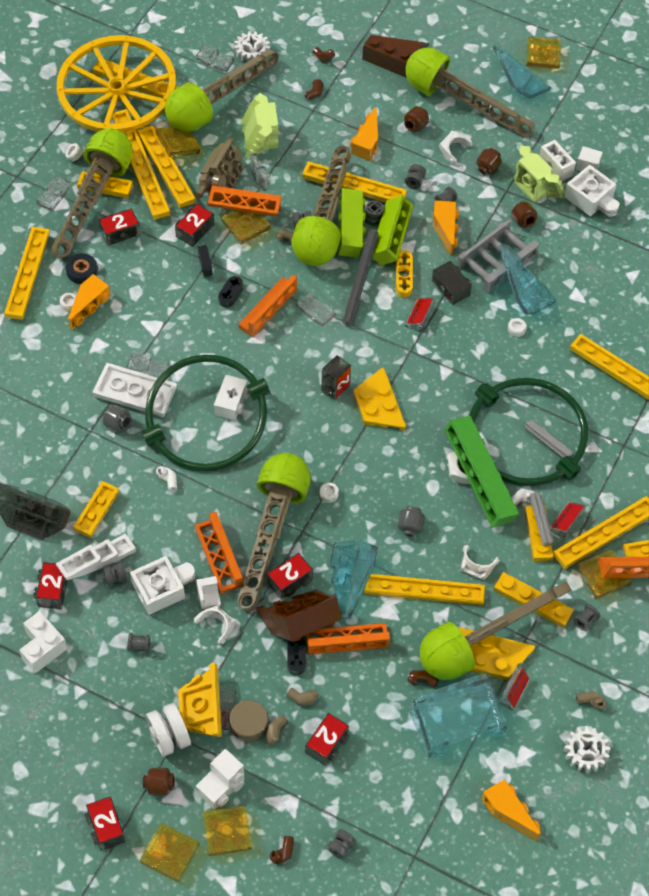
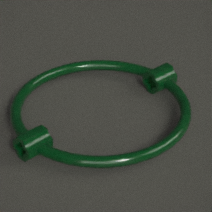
M204 354L182 359L167 368L153 384L145 407L147 429L141 431L148 447L155 445L163 456L183 468L196 471H214L229 467L247 456L260 440L267 419L265 396L270 394V390L264 378L257 380L247 368L230 358ZM200 362L220 363L240 372L250 382L246 387L253 401L258 399L259 421L249 443L234 456L220 462L208 464L186 461L174 455L161 442L166 439L159 423L156 425L153 423V405L162 384L179 369Z
M535 378L511 379L498 383L493 387L488 383L481 384L475 392L478 400L473 405L469 414L474 423L483 404L487 407L493 406L500 398L499 391L520 385L538 386L558 394L570 404L580 423L581 438L578 449L572 459L569 456H564L560 459L555 467L558 471L543 477L521 478L498 470L503 481L516 485L536 486L553 482L563 476L570 481L578 475L581 467L577 464L581 460L588 443V424L582 408L567 391L551 382Z

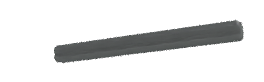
M374 229L368 231L342 321L346 326H352L379 235Z

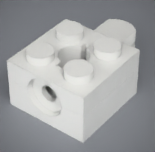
M591 165L587 166L567 183L564 197L590 217L598 210L608 217L615 216L620 204L613 198L617 184Z
M164 556L131 571V583L148 615L185 599L183 585L195 580V570L192 564L188 562L173 568L168 557Z

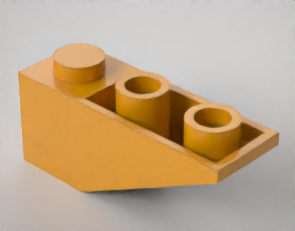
M374 108L371 114H367L365 123L360 125L356 137L353 136L350 142L352 147L351 154L368 161L372 159L378 146L377 108Z
M435 200L433 227L449 254L453 255V249L457 248L458 237L454 236L458 234V223H455V220H458L459 209H456V202Z
M94 274L79 287L68 317L71 330L82 324L87 316L93 314L110 297L109 285Z
M504 779L483 792L481 799L493 817L535 841L539 839L541 834L540 825L535 819L532 820L528 814L529 810L526 804L519 801L516 796V790L511 784L508 785Z

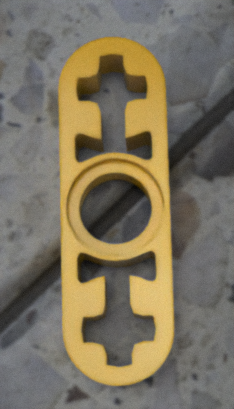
M402 250L396 261V294L399 297L407 298L412 294L413 256L409 251ZM402 258H406V265H403ZM402 271H406L409 273V275L403 277L399 273ZM403 283H406V290L402 288Z

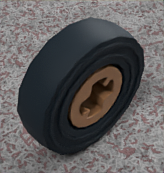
M75 254L66 262V275L72 282L82 284L91 275L97 276V261L89 254Z

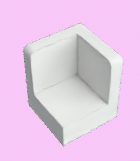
M582 147L576 170L583 171L589 165L598 170L603 152Z
M216 576L197 579L196 584L201 610L217 605L221 606Z

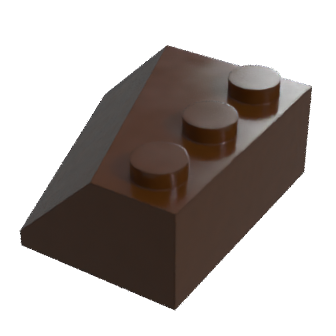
M370 35L363 45L362 60L406 77V64L409 57L415 51L427 48L429 43Z
M318 590L293 596L291 598L292 601H275L272 607H256L257 613L270 633L291 642L300 640L304 635L317 633L320 628L333 626L335 622L342 619L337 596Z

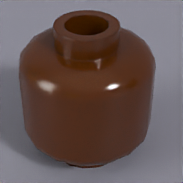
M418 106L413 107L404 116V125L409 131L419 132L429 123L428 112Z
M493 148L483 150L476 161L479 172L487 175V173L494 174L502 162L501 154Z
M524 201L514 206L511 216L520 227L527 228L536 222L537 211L528 202Z
M150 768L147 775L143 776V788H147V792L151 796H167L171 790H174L175 776L168 768Z

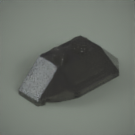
M0 483V515L7 527L41 540L65 529L71 509L56 500L27 489Z

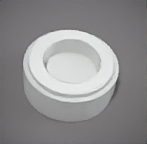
M77 143L71 144L66 150V157L70 161L78 160L83 152L82 147Z
M73 293L63 294L60 297L61 308L65 311H71L76 295Z
M514 318L508 324V332L514 337L523 336L527 325L522 319Z
M334 483L323 484L320 487V498L327 503L336 501L339 496L338 487Z

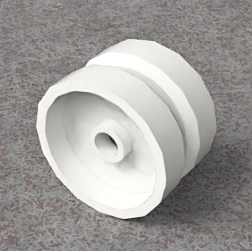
M174 703L163 706L164 720L157 710L145 715L152 739L162 757L174 752L172 739L180 750L191 745L184 721Z

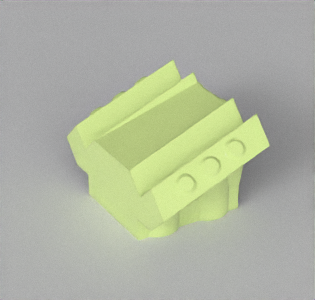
M259 93L251 102L240 122L244 125L241 131L245 137L244 148L248 150L245 157L251 161L264 150L278 148V120L275 102L268 103L267 97Z
M520 145L519 153L522 157L516 164L515 184L533 202L547 196L564 199L565 190L560 176L555 175L552 167L538 154L533 153L530 146Z

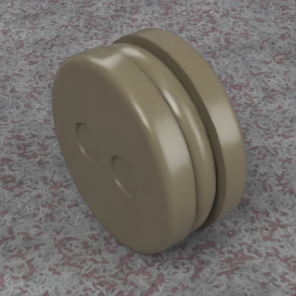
M253 700L239 702L230 712V730L241 741L254 742L259 740L266 733L268 726L266 709L263 705Z

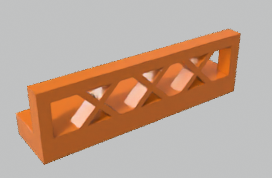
M212 185L208 206L278 217V212L281 211L282 199L279 195Z
M292 275L288 280L282 277L239 323V329L254 337L297 291L298 277Z
M217 512L209 513V521L194 526L212 574L217 578L219 592L222 594L243 587V577ZM211 526L213 531L211 536L203 535L201 529ZM210 543L219 546L217 553L208 550ZM217 559L225 562L226 565L223 570L214 566ZM223 576L231 578L233 584L223 587L221 584Z
M649 556L600 557L598 560L602 578H649Z
M386 623L318 629L317 633L306 635L308 655L389 648L390 636L389 632H387ZM374 630H382V631H383V632H380V633H372ZM353 632H360V633H361V634H357V635H352ZM338 633H339V634L341 635V636L331 637L333 634H338ZM319 635V636L322 637V638H313V639H311L310 636Z

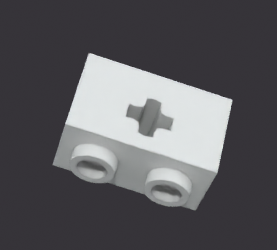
M556 140L541 146L539 156L552 167L555 175L560 176L561 181L573 176L576 162Z
M225 375L214 403V415L236 421L238 414L241 415L243 412L244 399H247L249 396L246 387L247 380Z

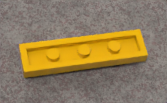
M505 572L502 573L493 591L519 605H523L543 594ZM554 600L537 609L534 613L565 628L574 609Z

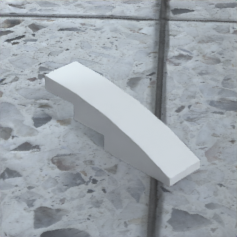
M123 534L111 542L107 539L94 547L90 544L56 563V566L65 579L70 580L111 565L135 553L136 547L128 536Z

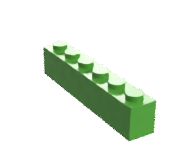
M471 416L452 419L444 431L491 527L494 528L512 523L519 515L517 507L513 503L509 491L501 478V474L497 470L493 458L477 430L476 424Z

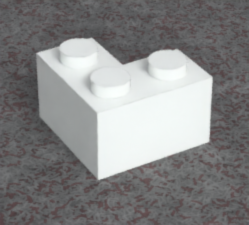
M40 611L23 623L25 632L32 641L19 650L22 660L34 674L67 650L65 638Z
M226 749L210 763L211 771L196 785V793L214 810L218 806H224L229 800V795L233 791H239L245 781L244 765Z

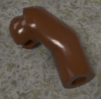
M316 47L312 51L323 63L329 62L335 57V52L332 49L323 52L319 47Z
M316 79L312 82V90L304 93L306 100L313 99L322 94L324 87L322 80Z
M413 670L407 678L408 682L412 685H416L418 681H424L433 688L439 682V679L430 675L426 670Z
M284 836L282 848L276 851L273 850L270 853V860L274 864H282L291 858L294 837Z

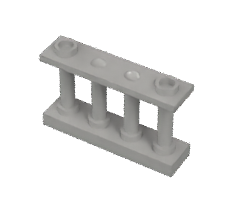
M510 219L500 223L494 231L458 256L457 268L460 270L465 265H468L483 278V290L487 294L538 255L540 244L535 240L530 244L522 242L510 231L512 222ZM505 236L520 248L521 251L513 254L498 240ZM493 246L509 260L505 263H500L486 249ZM480 255L496 270L488 273L473 259Z

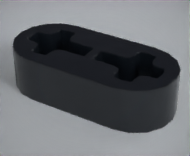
M207 245L198 246L203 277L211 276L213 272Z
M232 276L226 281L218 295L220 306L229 308L234 305L243 291V280L240 277Z
M302 637L295 642L288 640L287 668L289 673L296 676L301 675L306 668V643ZM294 643L299 645L298 653H295ZM295 659H299L298 669L294 667Z

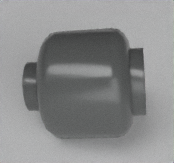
M112 405L103 413V423L108 429L123 432L131 425L132 419L127 409Z
M407 506L406 509L400 511L397 526L403 531V535L414 537L415 534L423 530L425 516L421 509Z

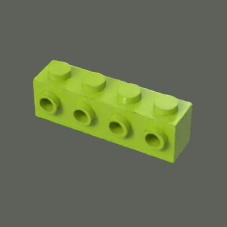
M346 188L341 190L338 214V228L341 233V240L338 246L339 256L359 258L361 251H363L365 245L363 237L366 231V227L363 226L366 213L363 212V209L365 208L366 199L363 198V191Z
M403 195L387 200L377 231L379 235L372 256L381 266L397 261L413 208V204Z

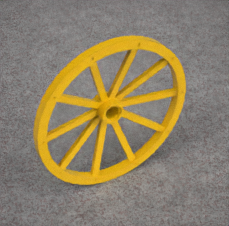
M124 35L102 37L82 45L65 60L57 77V94L65 113L77 124L96 132L106 128H113L125 133L145 127L165 112L167 99L176 90L175 69L166 53L147 40ZM123 45L117 77H113L99 48ZM129 46L138 47L150 52L151 54L123 80ZM93 51L109 82L74 64L83 56ZM155 57L163 63L168 72L129 84ZM73 70L105 88H64L69 71ZM169 79L168 89L164 98L131 91L132 89ZM70 94H105L78 111L71 107L65 96ZM130 96L158 103V106L140 118L126 97ZM110 98L112 99L104 123L82 116ZM117 101L123 102L135 120L110 124Z

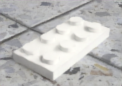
M106 363L92 392L93 397L145 412L149 392L157 377ZM166 380L162 384L154 401V415L165 416L177 389V383Z

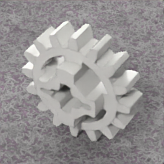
M248 31V35L242 33V37L238 36L237 41H234V53H236L237 58L241 57V61L246 59L248 62L270 49L268 38H263L262 33L257 35L256 31L254 34Z
M585 726L584 731H581L578 727L576 734L572 731L570 732L569 738H566L564 752L568 753L565 759L572 760L571 767L578 765V771L585 768L586 773H589L590 768L596 772L599 768L598 765L602 768L604 767L605 761L609 758L607 753H609L610 747L606 746L608 739H602V732L596 734V728L589 731L588 726ZM573 745H575L574 748L577 750L576 754L574 752Z

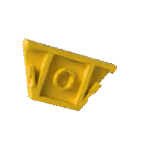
M381 368L353 390L363 423L369 426L377 425L381 428H388V426L400 428V431H405L406 425L385 369Z
M459 627L464 636L474 632V630ZM490 635L470 646L475 659V668L471 672L509 680L517 668L533 653L535 646Z
M213 662L208 665L210 669L203 675L197 674L190 683L185 684L178 690L179 713L187 731L222 737L218 665Z

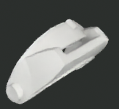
M451 131L439 144V148L447 161L451 164H456L457 160L451 154L449 145L461 143L471 147L472 141L458 132Z
M451 452L447 454L449 477L459 483L470 484L467 476L458 467L456 453Z
M464 545L462 550L464 555L460 571L485 580L496 565L498 566L499 558L496 557L493 563L489 565L476 564L466 554L469 545Z
M217 605L200 612L194 618V623L198 624L203 619L211 617L222 621L225 625V632L217 643L223 645L226 642V638L232 632L236 621Z

